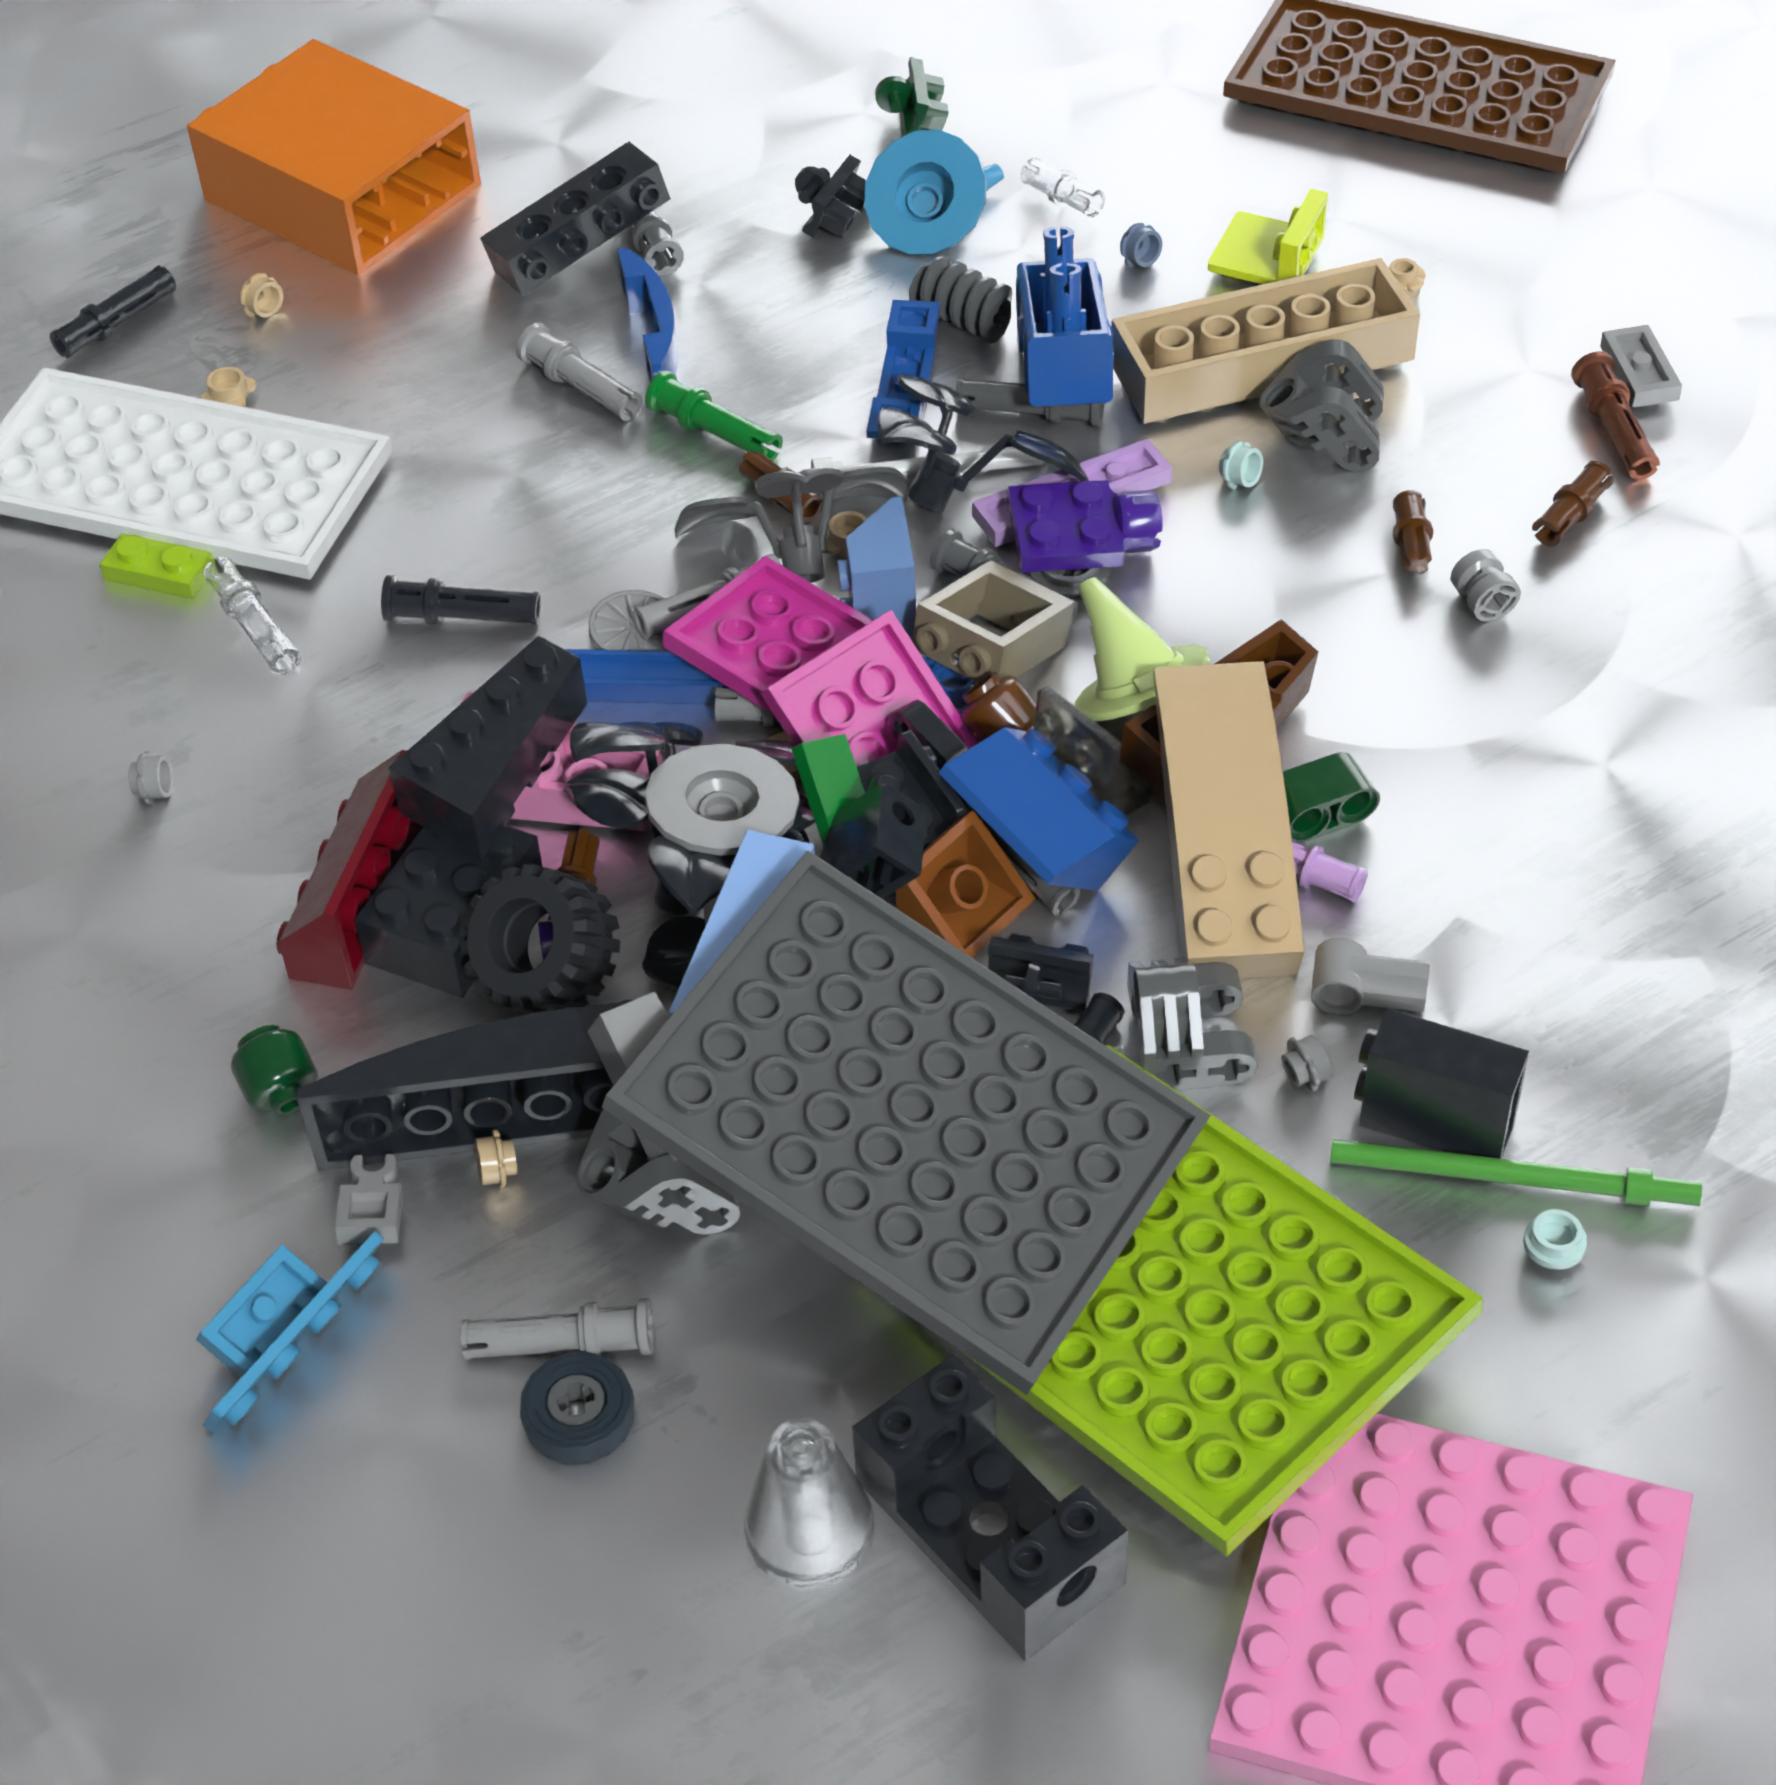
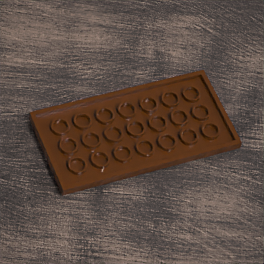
M1274 0L1224 80L1223 96L1240 100L1246 104H1259L1281 109L1286 113H1299L1321 118L1330 123L1339 122L1365 128L1370 132H1384L1406 137L1415 142H1428L1446 146L1459 152L1468 151L1486 155L1499 161H1512L1535 166L1543 171L1565 173L1614 75L1616 59L1340 0Z

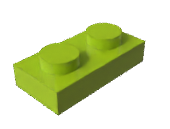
M121 533L99 566L105 580L194 599L216 567L212 552Z

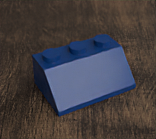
M1004 727L952 759L941 768L938 773L1048 885L1098 891L1140 841L1126 828V825L1129 823L1126 815L1107 801H1102L1101 803L1089 791L1092 786L1091 781L1077 768L1069 764L1064 766L1052 754L1056 750L1054 744L1035 729L1030 728L1026 732Z

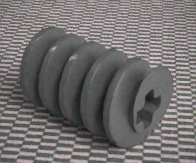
M945 254L938 256L930 265L922 267L913 278L909 288L910 301L940 302V319L953 323L954 326L960 329L968 330L970 334L982 337L984 341L989 343L998 342L1010 324L1013 297L1011 286L1005 283L998 285L996 279L990 276L983 277L982 273L974 268L968 270L967 265L959 261L953 263L952 258Z

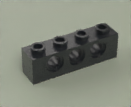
M628 141L480 237L494 272L521 296H524L671 198L658 163Z

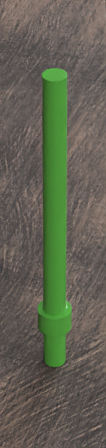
M1332 1139L1330 1163L1623 1197L1624 1204L1648 1207L1650 1201L1700 1206L1702 1182L1653 1176V1170L1627 1167L1626 1173Z

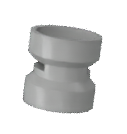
M1489 549L1471 551L1463 556L1451 571L1450 580L1461 596L1467 598L1470 610L1481 621L1491 622L1502 618L1520 600L1521 590L1519 585L1510 574L1504 572L1502 562Z

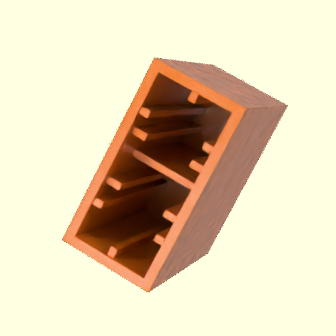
M315 39L310 40L277 64L270 65L258 77L217 105L205 109L195 120L187 124L205 200L358 276L481 185L469 109Z

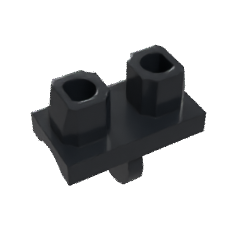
M849 154L831 178L830 172L824 167L807 166L802 168L795 178V188L800 202L803 204L811 203L813 214L803 226L802 232L814 238L823 227L841 239L852 225L857 213L852 208L861 213L865 209L866 179L857 175L861 160Z
M1011 933L1007 939L992 936L988 945L989 970L1043 1005L1084 1012L1089 1004L1094 958L1093 954H1089L1087 947L1068 943L1061 948L1036 944L1030 936Z

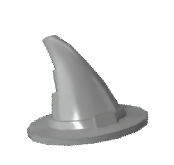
M730 744L694 746L669 756L651 773L645 790V803L649 820L666 839L690 851L725 856L737 854L747 829L781 837L793 826L799 807V795L794 778L777 760L753 748ZM718 896L703 907L705 926Z

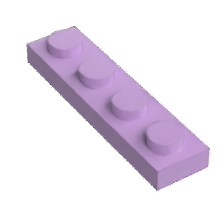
M1148 438L1080 463L1089 481L1108 480L1110 488L1117 494L1125 491L1152 490L1172 482V466ZM1061 469L1020 485L1080 481L1072 474ZM1008 489L972 502V517L995 547L1015 540L1007 503Z

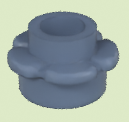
M1137 222L1131 225L1120 241V254L1125 257V264L1129 267L1136 264L1142 267L1153 265L1162 252V237L1149 224L1145 225L1142 222Z

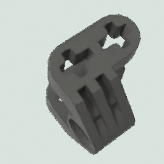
M1341 339L1323 341L1296 354L1261 395L1260 407L1288 441L1314 451L1325 448L1337 464L1345 470L1351 472L1370 470L1379 461L1381 436L1372 422L1379 418L1383 412L1384 387L1382 382L1358 351L1349 342ZM1345 365L1344 373L1338 367ZM1354 392H1356V394H1357L1360 398H1356V399L1353 400ZM1340 414V421L1334 415ZM1352 441L1355 446L1349 448V442Z
M1186 957L1174 958V965H1169L1163 959L1151 960V967H1146L1140 961L1128 962L1127 988L1132 1013L1138 1019V1025L1140 1026L1139 1055L1141 1067L1144 1070H1147L1176 1091L1237 1085L1249 1080L1256 1074L1258 1065L1252 1038L1247 1033L1238 1030L1202 1032V1019L1228 1015L1242 1005L1244 998L1238 970L1233 965L1223 962L1194 964Z
M606 1110L601 1112L577 1171V1186L580 1192L627 1217L662 1228L675 1222L694 1233L709 1235L723 1232L738 1221L740 1216L739 1206L729 1193L680 1160L673 1162L670 1155L660 1156L651 1161L647 1160V1154L636 1131Z

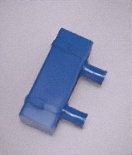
M1051 227L1043 231L1045 261L1021 262L1016 267L1018 352H1022L1025 391L1029 396L1030 404L1035 407L1108 403L1113 399V330L1107 316L1101 274L1094 259H1074L1073 229L1060 227V246L1057 247L1056 229Z

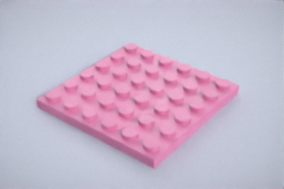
M1377 1413L1272 1513L1212 1729L1209 1751L1328 1785H1641L1693 1494Z

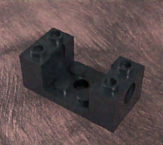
M954 1353L852 1426L856 1481L1024 1661L1031 1658L1126 1583L1128 1529L1084 1485L1060 1502L998 1440L996 1437V1396ZM994 1514L1003 1518L1007 1526L1002 1532L989 1536L976 1532L971 1524L981 1515Z

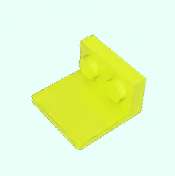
M1310 188L1301 206L1295 205L1293 207L1289 222L1237 211L1210 256L1207 270L1212 273L1225 275L1228 278L1242 279L1259 284H1267L1304 275L1325 237L1328 192Z

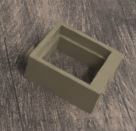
M990 560L918 603L912 642L920 654L977 683L994 672H997L1000 678L1008 675L1018 678L1067 646L1075 601ZM979 615L1009 630V632L1000 637L968 620ZM954 653L959 656V662L955 659Z

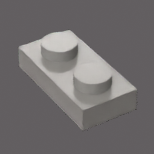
M1649 324L1602 331L1600 348L1603 352L1610 354L1614 360V373L1618 380H1622L1628 386L1630 391L1629 402L1632 407L1680 400L1682 383Z

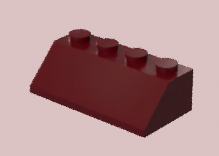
M407 750L399 751L359 778L350 798L342 801L338 810L337 824L330 838L324 839L320 845L317 865L310 879L304 880L299 888L297 906L290 920L284 921L278 931L277 951L279 954H282L289 979L349 990L353 989L365 963L354 920L423 828V826L399 812L388 768Z

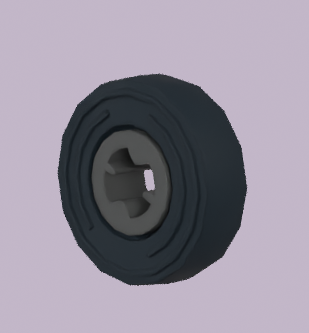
M590 1352L565 1353L544 1362L530 1375L521 1392V1423L532 1446L547 1458L565 1464L590 1463L609 1455L626 1439L634 1422L633 1390L623 1370L607 1357ZM584 1400L585 1413L571 1415L570 1402Z

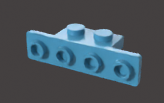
M374 1231L328 1283L281 1244L202 1329L196 1340L240 1377L238 1382L218 1402L203 1423L206 1429L213 1433L225 1419L235 1426L260 1398L252 1390L266 1373L275 1380L278 1379L301 1352L293 1343L307 1328L317 1335L341 1308V1305L334 1300L347 1284L358 1290L380 1265L381 1262L373 1255L384 1240L381 1235Z

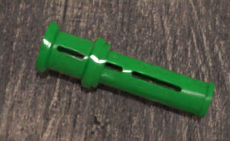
M668 370L658 373L648 386L645 404L646 408L654 413H661L663 411L677 418L678 424L687 430L700 427L746 452H760L771 461H774L779 453L765 447L763 443L781 449L783 439L780 434L773 433L712 402L709 392L701 387H694L692 389L678 382L677 376Z

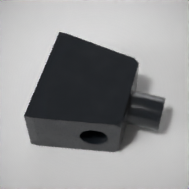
M889 775L873 777L870 781L868 792L837 812L832 820L820 855V859L881 899L921 875L926 826V812L923 807L903 795L902 783Z

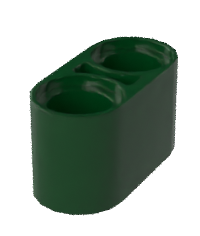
M1334 753L1283 771L1293 842L1309 841L1357 824L1373 814L1379 805L1380 793L1349 753Z

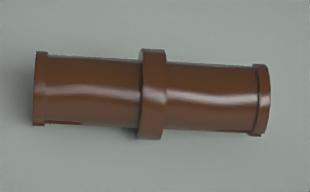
M1589 461L1571 484H1566L1559 488L1554 494L1553 504L1532 524V531H1538L1534 535L1536 539L1546 546H1557L1575 523L1583 522L1593 511V503L1613 484L1614 476L1607 477L1612 472L1610 468L1600 461Z

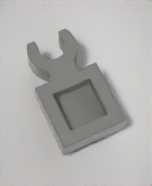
M386 1154L385 1165L381 1169L367 1171L364 1170L362 1155H355L350 1163L352 1184L340 1185L334 1226L337 1245L363 1244L374 1231L384 1238L381 1244L398 1243L403 1196L401 1183H398L395 1156L393 1154Z

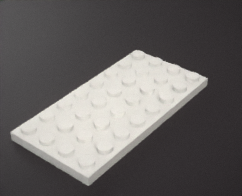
M43 367L0 423V514L118 539L121 533L137 535L147 539L212 552L214 560L311 580L390 457L393 447L391 438L388 435Z

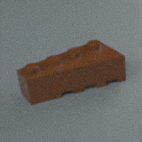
M1280 619L1215 664L1264 661L1277 731L1308 694L1319 651ZM1153 705L1124 724L1118 765L1166 808L1156 705Z

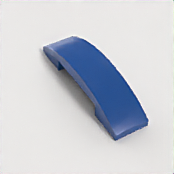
M628 248L617 249L621 286L629 313L636 314L648 311L654 333L643 335L649 381L651 383L652 379L661 371L668 370L676 375L678 370V347L674 310L668 290L660 276L644 259Z
M892 301L886 330L887 349L878 394L872 400L866 429L867 438L880 439L877 419L884 406L898 408L924 420L927 402L905 391L898 383L897 378L900 373H907L922 377L928 381L932 380L940 302Z

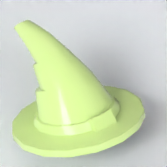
M1096 577L1087 579L1078 586L1092 623L1090 628L1097 653L1093 657L1098 678L1086 687L1074 702L1079 718L1087 721L1111 720L1156 705L1153 678L1154 668L1209 665L1211 663L1206 647L1195 644L1169 647L1151 627L1133 613Z

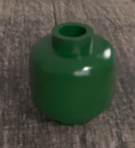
M277 1025L262 1026L247 1033L238 1042V1050L233 1055L231 1061V1070L246 1102L256 1111H274L279 1116L291 1114L299 1110L297 1089L318 1079V1071L301 1037L295 1031L280 1029Z

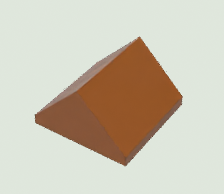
M974 809L968 810L965 815L960 817L923 850L921 875L895 891L896 909L971 958L990 942L992 936H997L1036 899Z

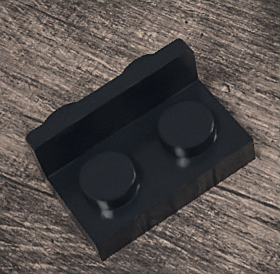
M911 730L899 734L895 752L857 767L865 793L868 792L870 781L873 777L889 775L902 783L903 795L923 807L926 812L924 849L967 813L966 801L938 773L940 769L932 750L927 745H922Z

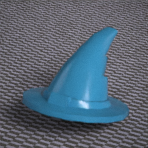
M942 130L914 131L894 140L875 159L865 182L864 208L872 230L889 247L909 255H936L958 245L976 227L986 204V191L1003 180L1004 174L996 163L983 167L979 156L960 137Z

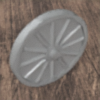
M626 590L614 593L601 600L594 607L589 618V638L596 650L669 651L663 647L664 632L650 636L651 638L643 639L639 635L633 620V610L635 607H642L665 598L648 591Z

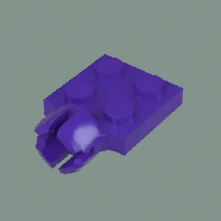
M1108 480L1008 486L1007 503L1021 573L1123 566L1124 552H1151L1158 549L1161 540L1155 537L1163 530L1162 508L1160 504H1157L1160 502L1158 494L1149 490L1125 491L1117 494L1110 488Z

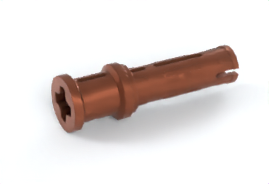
M1603 351L1588 353L1576 361L1572 367V380L1576 386L1583 388L1586 394L1585 403L1589 412L1601 418L1605 424L1607 432L1618 453L1621 455L1630 477L1634 480L1649 478L1657 472L1656 466H1660V460L1653 448H1651L1643 429L1629 406V388L1625 382L1617 379L1614 373L1615 363L1610 354Z

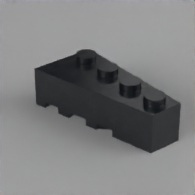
M537 636L388 767L399 812L480 861H483L491 849L490 839L497 828L507 825L515 813L514 803L526 786L531 788L540 776V765L548 752H555L588 704L580 658L545 638Z

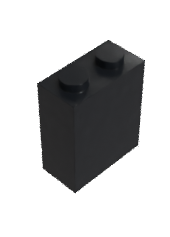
M1387 1008L1379 1029L1368 1028L1359 1053L1358 1062L1365 1064L1361 1069L1354 1091V1099L1362 1101L1359 1126L1442 1152L1502 1159L1516 1121L1529 1050Z

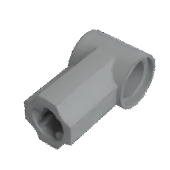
M1346 938L1325 940L1318 945L1315 953L1311 1001L1317 1009L1332 1015L1354 1013L1361 1005L1424 1012L1430 964L1427 961L1368 955L1361 944Z

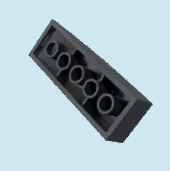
M633 1000L577 1008L565 1007L559 1010L537 1012L473 1025L416 1041L363 1060L298 1088L297 1101L318 1171L350 1167L351 1160L355 1155H362L363 1165L385 1162L386 1154H393L396 1161L472 1152L475 1151V1138L492 1136V1130L494 1129L499 1131L501 1141L512 1139L514 1146L591 1137L599 1116L604 1110L602 1105L605 1096L613 1087V1083L587 1031L600 1014Z

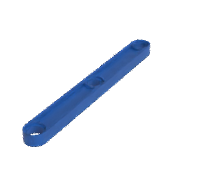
M565 649L580 658L588 702L715 704V698H717L715 694L716 687L729 688L671 651ZM922 656L956 709L962 708L965 705L962 696L977 682L926 656ZM949 678H962L968 682L965 686L956 689L947 688L941 684Z

